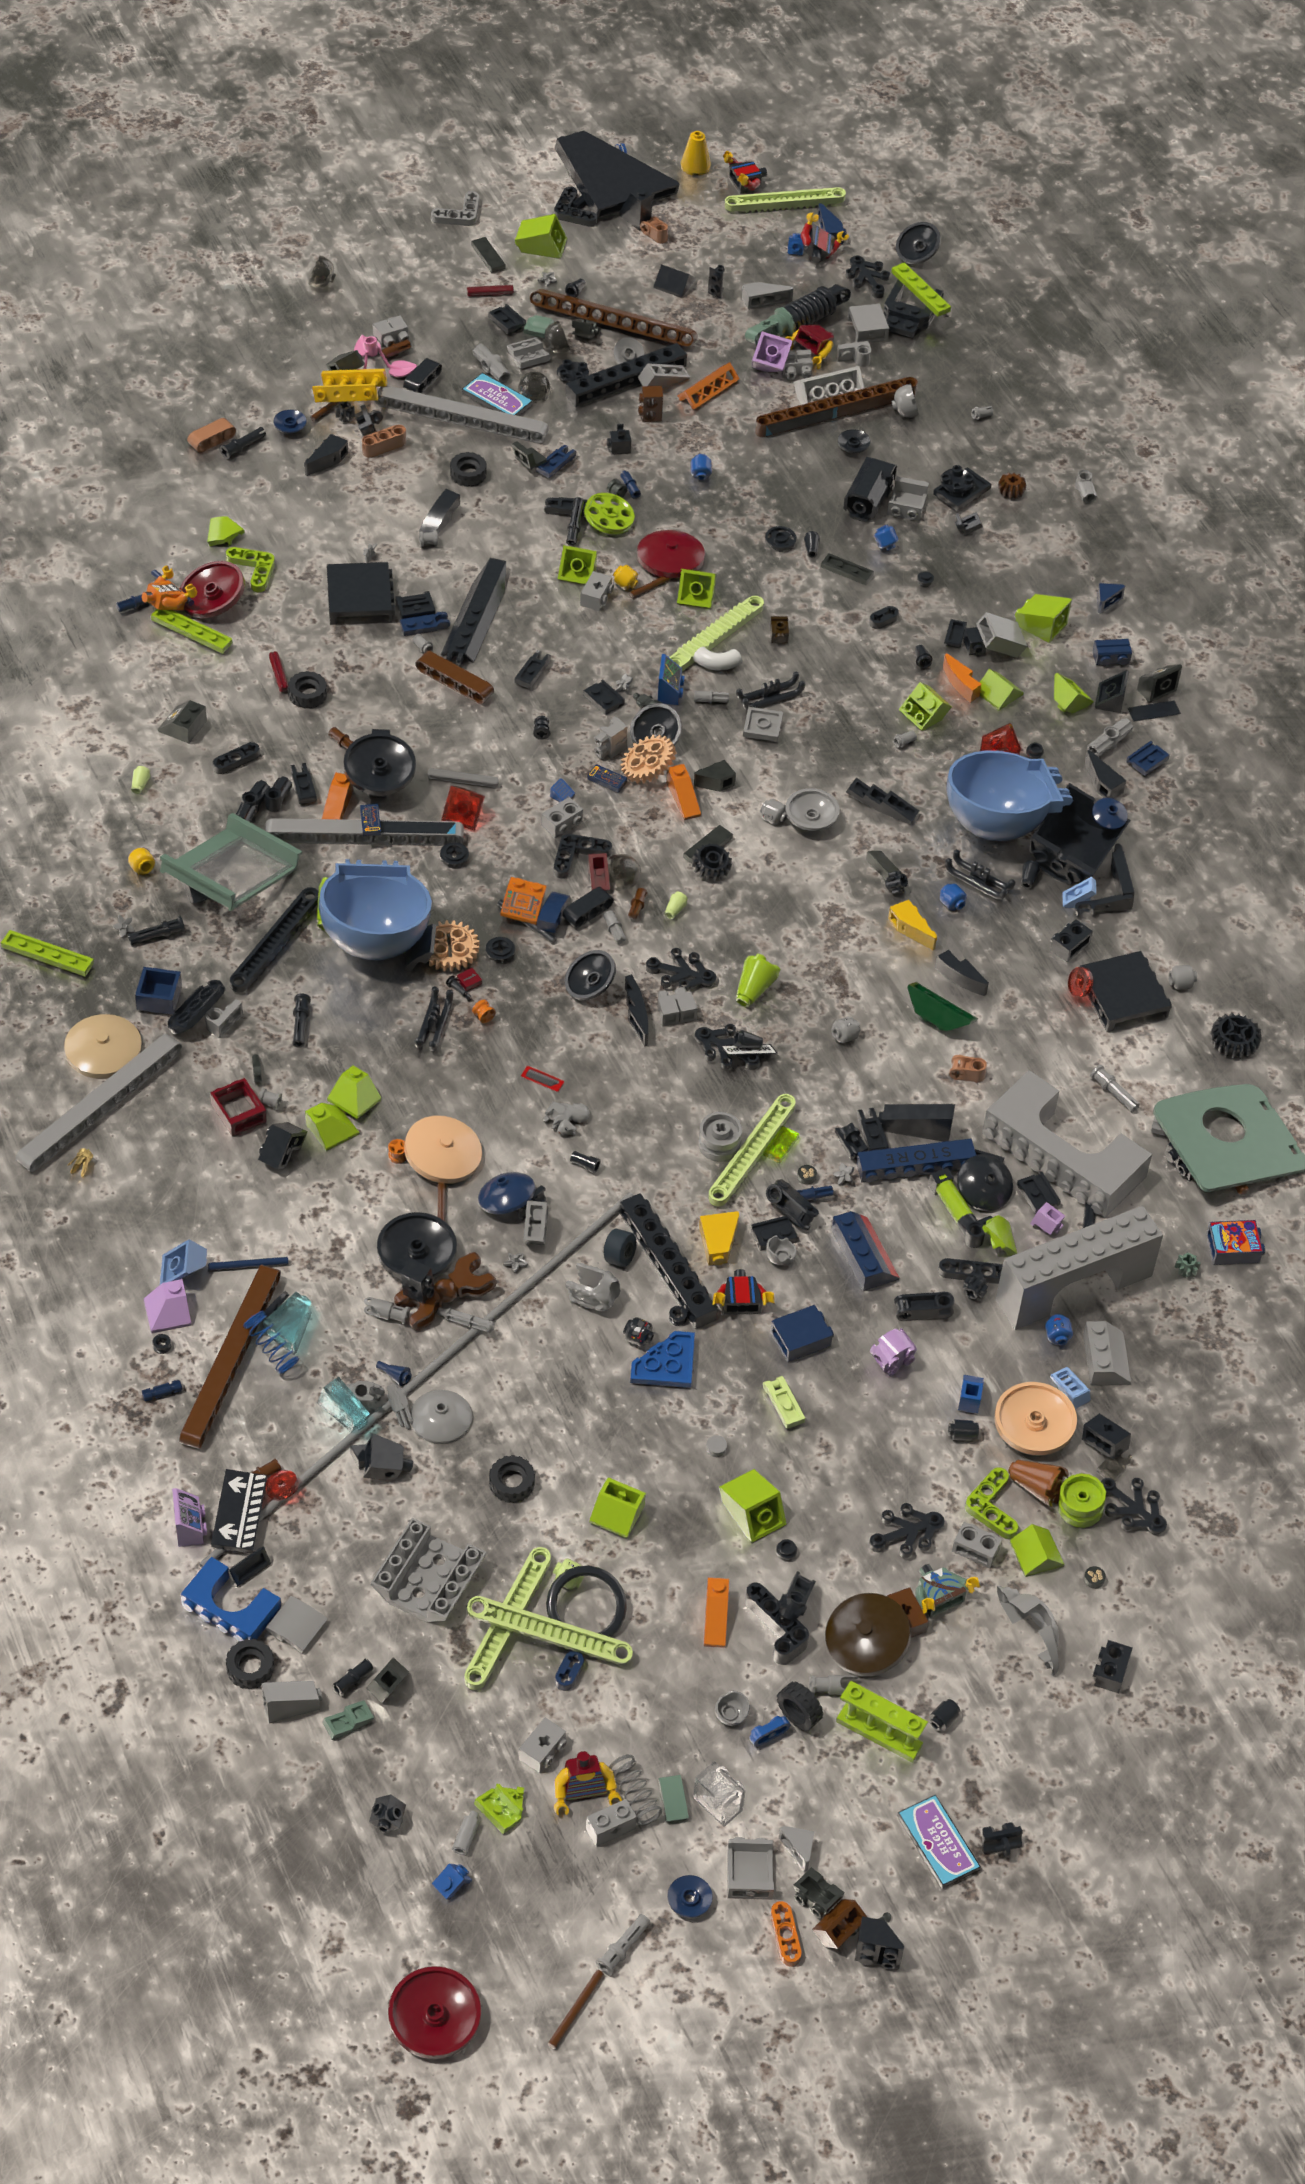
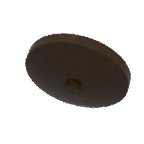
M862 1593L846 1599L835 1608L826 1625L825 1641L832 1659L843 1670L858 1676H875L889 1671L903 1659L910 1645L911 1627L906 1613L896 1601L878 1593Z

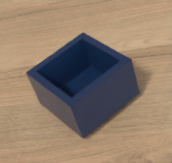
M143 967L135 994L136 1009L173 1015L182 988L181 972Z

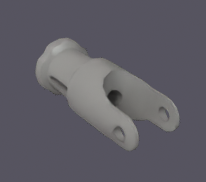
M372 1297L365 1298L364 1303L368 1305L364 1308L366 1314L386 1320H398L402 1324L407 1323L410 1307L396 1306L393 1302Z
M810 1675L809 1690L813 1694L815 1692H828L829 1695H842L845 1689L841 1687L840 1681L858 1679V1676L828 1675V1677H815Z

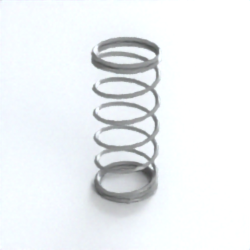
M629 1754L618 1757L609 1766L612 1769L618 1762L632 1758L631 1761L626 1762L617 1770H612L615 1781L620 1783L619 1790L625 1792L624 1799H626L627 1793L637 1791L647 1783L646 1780H641L629 1787L627 1791L621 1789L622 1783L636 1779L642 1772L641 1770H636L625 1776L622 1781L616 1780L617 1773L625 1772L636 1765L637 1761H635L634 1756ZM636 1772H640L637 1776L629 1780H625L630 1775ZM641 1782H645L642 1786L634 1790H630L635 1785ZM652 1790L643 1791L634 1797L632 1801L628 1800L630 1806L633 1802H639L649 1797ZM646 1792H650L647 1796H645V1797H643V1798H641V1799L635 1800V1799L638 1798L640 1795H642V1794H644V1793H646ZM657 1800L648 1801L637 1811H634L636 1812L635 1815H637L636 1822L638 1825L648 1824L661 1815V1807L655 1806ZM655 1802L652 1806L641 1810L647 1804ZM659 1809L653 1817L643 1821L639 1820L644 1814Z

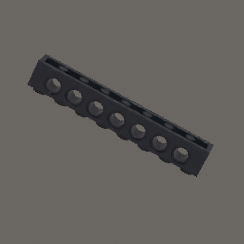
M678 343L672 344L566 383V397L575 407L640 384L638 376L647 364L682 365L686 367L687 353Z
M641 1193L620 1201L619 1214L630 1231L635 1234L636 1240L678 1304L686 1309L687 1318L693 1327L698 1329L716 1321L717 1304L712 1305L713 1301L710 1299L706 1287L700 1284L697 1273L691 1270L687 1258L681 1255L677 1243L671 1240L667 1228H663L658 1214H654L649 1201L644 1199Z

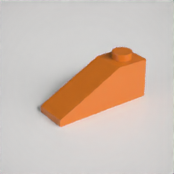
M680 764L669 767L666 774V783L683 819L700 817L701 812L685 765Z
M335 773L330 785L322 819L342 820L354 791L353 785L348 781L345 774Z
M708 1577L704 1630L705 1647L725 1648L729 1579Z

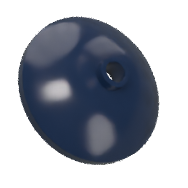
M507 1172L497 1175L487 1181L478 1194L479 1205L484 1211L492 1214L513 1212L526 1205L527 1201L532 1199L536 1190L535 1183L529 1175L520 1172Z

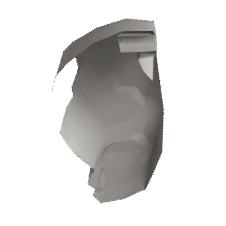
M997 1586L999 1601L1012 1624L1030 1615L1041 1630L1038 1632L1044 1640L1047 1650L1038 1654V1656L1045 1662L1046 1669H1052L1051 1675L1054 1676L1059 1669L1057 1653L1059 1631L1052 1612L1037 1596L1020 1594L1017 1589Z

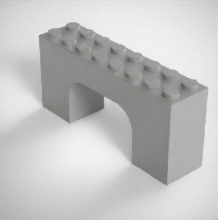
M1029 1070L987 1109L982 1134L1000 1145L1002 1149L1013 1154L1018 1160L1030 1166L1032 1170L1038 1173L1043 1172L1048 1181L1059 1186L1064 1192L1076 1198L1078 1202L1084 1205L1085 1202L1089 1205L1091 1203L1094 1213L1099 1214L1105 1219L1147 1177L1152 1154L1122 1133L1103 1151L1094 1154L1081 1152L1044 1126L1055 1114L1059 1090Z
M1140 1206L1007 1257L1003 1262L996 1301L1013 1328L1017 1330L1050 1317L1055 1296L1064 1287L1073 1282L1105 1270L1119 1290L1152 1277L1163 1234L1144 1206Z

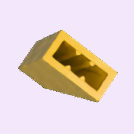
M739 1211L700 1216L699 1230L708 1266L728 1263L738 1228Z

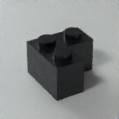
M289 1122L272 1124L267 1129L265 1143L259 1149L260 1155L258 1160L276 1169L286 1168L292 1151L302 1148L308 1131Z

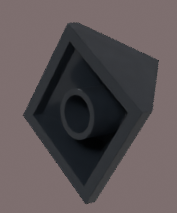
M661 264L653 288L682 298L696 278L688 273Z
M1128 670L1099 682L1095 701L1096 709L1121 713L1129 674Z

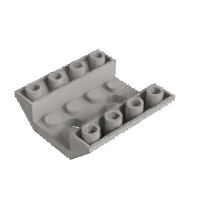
M411 1518L371 1581V1586L390 1605L426 1622L445 1621L487 1552L470 1544H467L465 1549L462 1550L432 1536L431 1526ZM443 1559L445 1563L436 1565L434 1560ZM417 1591H421L425 1594L422 1598H416L413 1596V1594Z

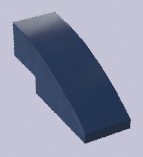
M551 892L538 916L537 929L555 933L558 924L560 925L563 918L562 912L567 907L570 895Z

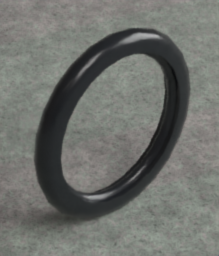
M590 1565L576 1566L560 1574L548 1591L546 1600L548 1618L562 1622L557 1612V1599L561 1589L567 1582L580 1576L596 1577L604 1581L611 1588L616 1599V1612L612 1622L607 1628L598 1632V1634L608 1637L614 1636L621 1628L627 1610L626 1596L618 1580L608 1571Z

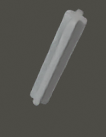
M430 768L428 772V778L494 788H497L499 783L498 777L434 768Z

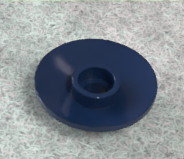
M289 409L277 413L273 423L275 428L281 432L296 433L306 426L307 420L300 411Z
M1113 798L1098 800L1092 809L1094 820L1106 829H1119L1126 823L1128 818L1124 805Z
M685 1875L672 1882L668 1889L667 1898L671 1909L676 1914L686 1918H696L708 1911L712 1904L713 1895L709 1884L698 1876ZM686 1898H692L694 1901L687 1902Z

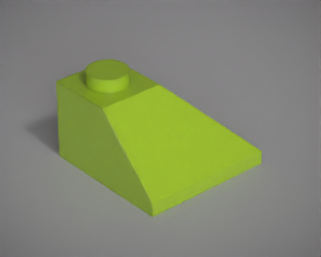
M682 569L677 603L711 608L717 574Z
M1059 673L1055 674L1054 700L1058 703L1057 707L1060 710L1073 714L1094 703L1073 680Z
M353 1065L341 1074L327 1097V1101L358 1119L381 1101V1096L369 1074Z
M320 1103L305 1111L306 1126L326 1151L359 1135V1131L346 1114L335 1105Z

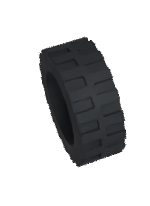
M466 452L455 455L451 459L450 476L458 485L473 487L486 479L487 463L481 455ZM470 466L477 470L474 472H463L460 468Z
M309 671L295 674L288 682L290 701L297 707L311 709L323 704L327 696L325 678L316 672ZM312 686L316 688V691L304 694L299 692V688Z
M511 1455L499 1458L496 1463H493L489 1471L490 1490L499 1500L507 1503H517L518 1501H523L526 1497L528 1498L535 1486V1471H533L532 1464L530 1465L529 1461L521 1456ZM508 1471H516L521 1474L522 1482L517 1487H508L502 1482L503 1474Z
M244 1639V1641H239L230 1648L231 1650L228 1651L226 1658V1670L230 1681H233L234 1685H238L243 1689L259 1688L262 1683H266L271 1679L272 1673H274V1657L270 1647L265 1645L263 1641ZM244 1656H257L261 1661L260 1668L253 1673L242 1671L239 1663Z
M792 1681L777 1694V1703L782 1713L799 1729L810 1730L823 1718L824 1713L819 1700L803 1684Z

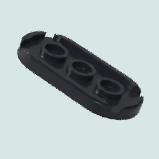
M220 980L208 981V985L205 987L203 985L199 986L168 1020L167 1024L171 1033L179 1034L185 1032L203 1018L225 992V986Z

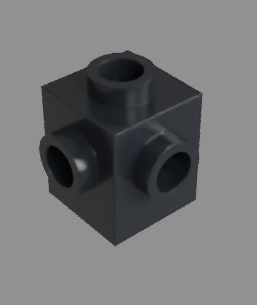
M391 1794L375 1799L374 1806L372 1807L369 1822L376 1826L379 1831L385 1833L400 1829L406 1804Z

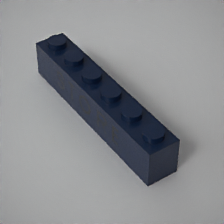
M972 1138L858 1152L857 1168L861 1183L930 1175L945 1168H948L950 1172L957 1171L967 1159L975 1156L976 1152Z

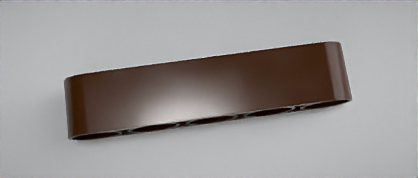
M427 651L415 662L416 668L421 673L478 704H483L494 693V688L489 682L431 651Z

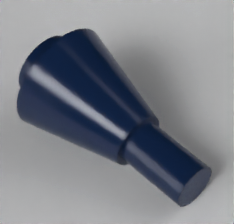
M378 1361L376 1364L377 1369L386 1372L400 1386H404L411 1380L412 1374L409 1367L388 1365L382 1361Z

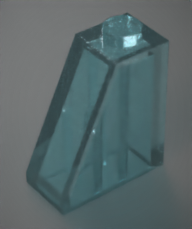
M295 1292L263 1322L264 1329L274 1324L264 1334L271 1338L280 1333L274 1341L279 1345L287 1341L282 1347L289 1352L293 1350V1355L298 1351L312 1314L309 1298Z
M337 1377L323 1387L318 1404L346 1429L353 1432L356 1429L361 1430L368 1424L367 1420L370 1413L340 1377Z

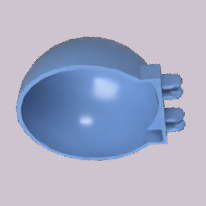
M987 750L964 755L952 764L947 778L946 790L953 814L969 832L986 840L1009 841L1023 837L1036 829L1048 813L1062 812L1063 806L1070 805L1073 802L1067 788H1057L1056 784L1061 783L1063 780L1057 767H1047L1044 759H1029L1004 751Z
M345 859V863H335V873L321 887L319 913L325 931L343 951L364 960H386L408 951L419 941L430 920L432 900L429 891L423 883L411 875L410 865H399L398 861H394L393 865H387L386 860H382V865L361 864V860H357L356 864H350V859Z

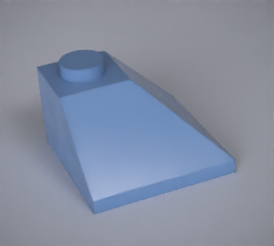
M189 1239L163 1254L160 1285L165 1282L181 1280L206 1266L207 1249Z

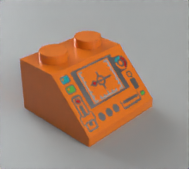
M511 877L500 916L536 925L544 902L546 885Z

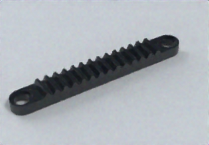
M308 887L301 891L231 975L230 988L234 992H244L254 981H257L258 976L262 975V971L266 970V966L270 965V961L274 960L278 952L282 951V947L286 946L287 941H290L291 936H294L295 931H298L299 926L302 927L303 922H306L307 917H310L311 912L318 905L319 891L316 888ZM307 895H314L315 898H314V899H307L306 896H307ZM237 980L244 981L241 985H237L234 982Z

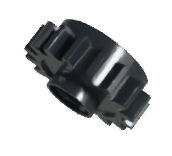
M708 843L705 846L701 845V848H697L695 854H693L692 867H695L694 872H700L699 877L706 876V880L712 878L713 881H716L717 877L722 880L723 876H727L731 870L732 858L729 857L730 853L726 852L724 847L718 844Z

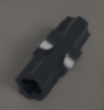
M257 781L250 791L242 795V802L236 813L237 816L251 823L253 816L259 810V805L265 799L266 790L271 788L266 781Z

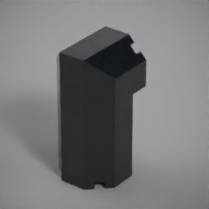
M866 457L844 498L843 509L850 512L849 516L852 519L866 522L869 518H875L885 497L888 498L893 489L892 483L897 476V465Z

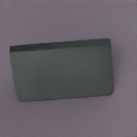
M882 851L867 852L866 860L885 880L890 877V872L900 871Z

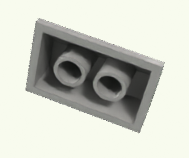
M1107 1321L1086 1322L1083 1338L1090 1385H1131L1123 1332Z

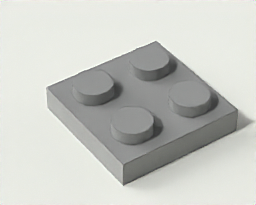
M748 707L743 737L778 742L783 712Z

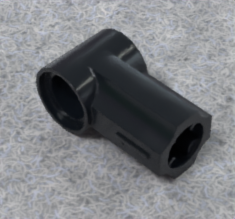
M282 776L278 778L272 788L266 790L265 806L267 810L275 812L281 809L282 801L292 788V782L287 777Z

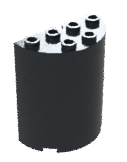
M1069 783L1066 788L1069 790L1073 802L1070 805L1063 806L1062 812L1047 814L1032 835L1029 848L1030 852L1037 859L1035 862L1039 864L1041 870L1055 880L1072 884L1073 882H1082L1093 877L1131 820L1127 818L1126 823L1119 829L1110 830L1103 828L1094 820L1092 815L1096 799Z

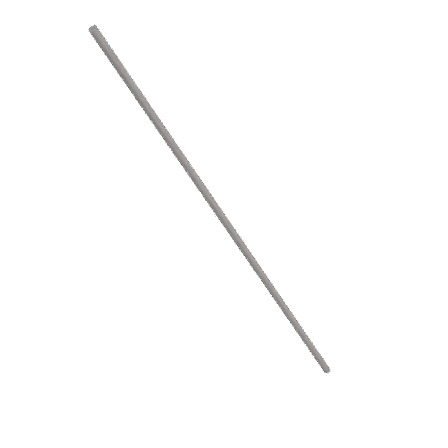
M629 1192L620 1201L630 1198L634 1195ZM620 1201L483 1319L493 1321L617 1214ZM472 1327L402 1388L405 1395L411 1392L481 1330ZM390 1401L385 1402L262 1508L259 1522L392 1408ZM216 1548L199 1563L200 1567L202 1568L211 1557L217 1559L227 1550Z

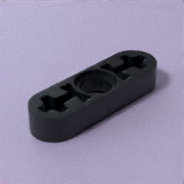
M249 742L216 757L213 760V771L217 774H225L257 759L260 756L259 745L255 742ZM239 756L241 759L233 760L232 757Z

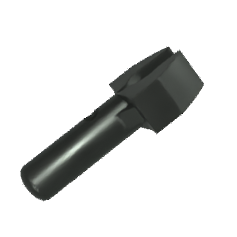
M254 1054L252 1056L254 1082H262L260 1057Z

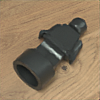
M633 694V698L637 700L636 704L641 709L650 704L661 703L658 700H652V695Z

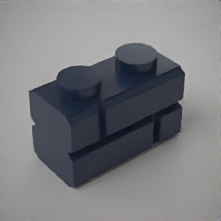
M1129 639L1095 640L1092 653L1096 665L1130 664L1132 649Z

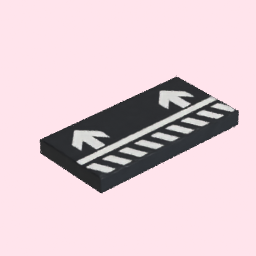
M226 1469L211 1547L253 1553L267 1475Z

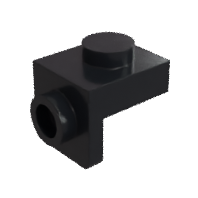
M977 512L962 519L959 513L956 514L957 521H955L957 529L959 531L962 530L964 535L983 527Z

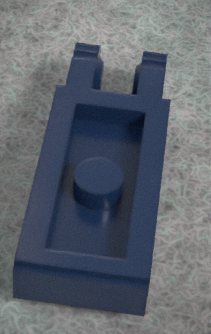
M563 445L547 457L546 463L537 466L536 471L550 478L569 461H572L577 451L572 449L568 452V446Z
M443 611L437 612L435 615L400 619L404 636L435 632L446 629L451 624L447 620L448 614Z

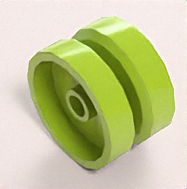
M1079 1473L1065 1479L1061 1485L1058 1510L1061 1518L1066 1523L1080 1528L1090 1527L1099 1522L1103 1516L1106 1490L1104 1485L1098 1478L1089 1474Z

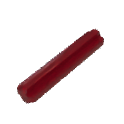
M513 285L467 287V296L509 295L514 293Z
M276 651L270 652L269 659L279 691L282 693L287 692L288 683L279 654Z

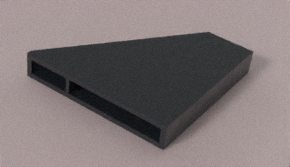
M584 130L567 136H561L556 140L555 150L591 212L597 214V219L620 212L630 193L641 187L653 194L652 202L675 195L678 192L680 185L678 181Z

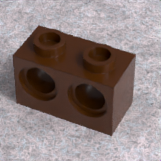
M642 386V393H639V403H641V406H638V415L642 416V422H662V386Z

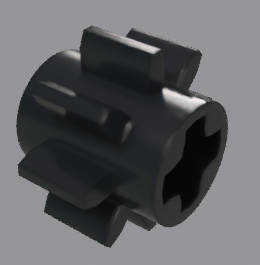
M340 402L339 406H335V417L339 418L340 421L348 422L351 420V417H355V408L349 402Z
M901 871L890 872V877L886 878L885 881L886 888L892 891V894L905 892L904 887L908 885L907 876L902 874Z
M980 1275L968 1276L964 1281V1293L971 1299H977L978 1296L983 1298L987 1293V1281Z

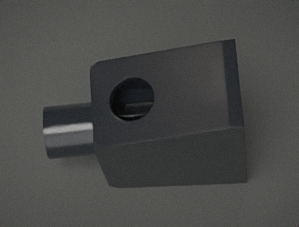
M372 1434L366 1443L363 1477L396 1480L402 1470L411 1472L413 1460L403 1458L404 1447L401 1444Z

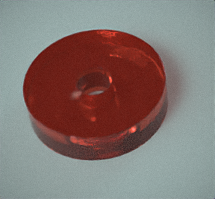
M1076 967L1070 972L1068 977L1069 992L1075 997L1087 996L1093 986L1092 973L1088 968Z
M288 1470L279 1471L267 1479L265 1490L271 1499L283 1500L292 1496L298 1490L299 1481L294 1472Z

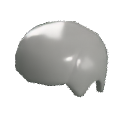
M777 1235L773 1236L768 1240L766 1246L767 1257L773 1264L788 1265L795 1260L797 1250L788 1238L779 1239Z
M734 1690L721 1696L715 1706L717 1718L723 1724L730 1726L743 1722L748 1716L750 1709L748 1698L743 1693Z

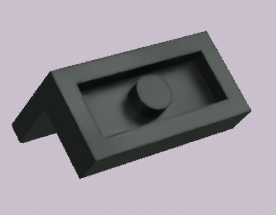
M518 441L512 443L515 458L529 469L547 462V458L534 448L527 449Z

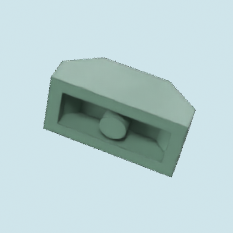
M535 315L528 318L523 333L554 340L559 331V325L551 318Z

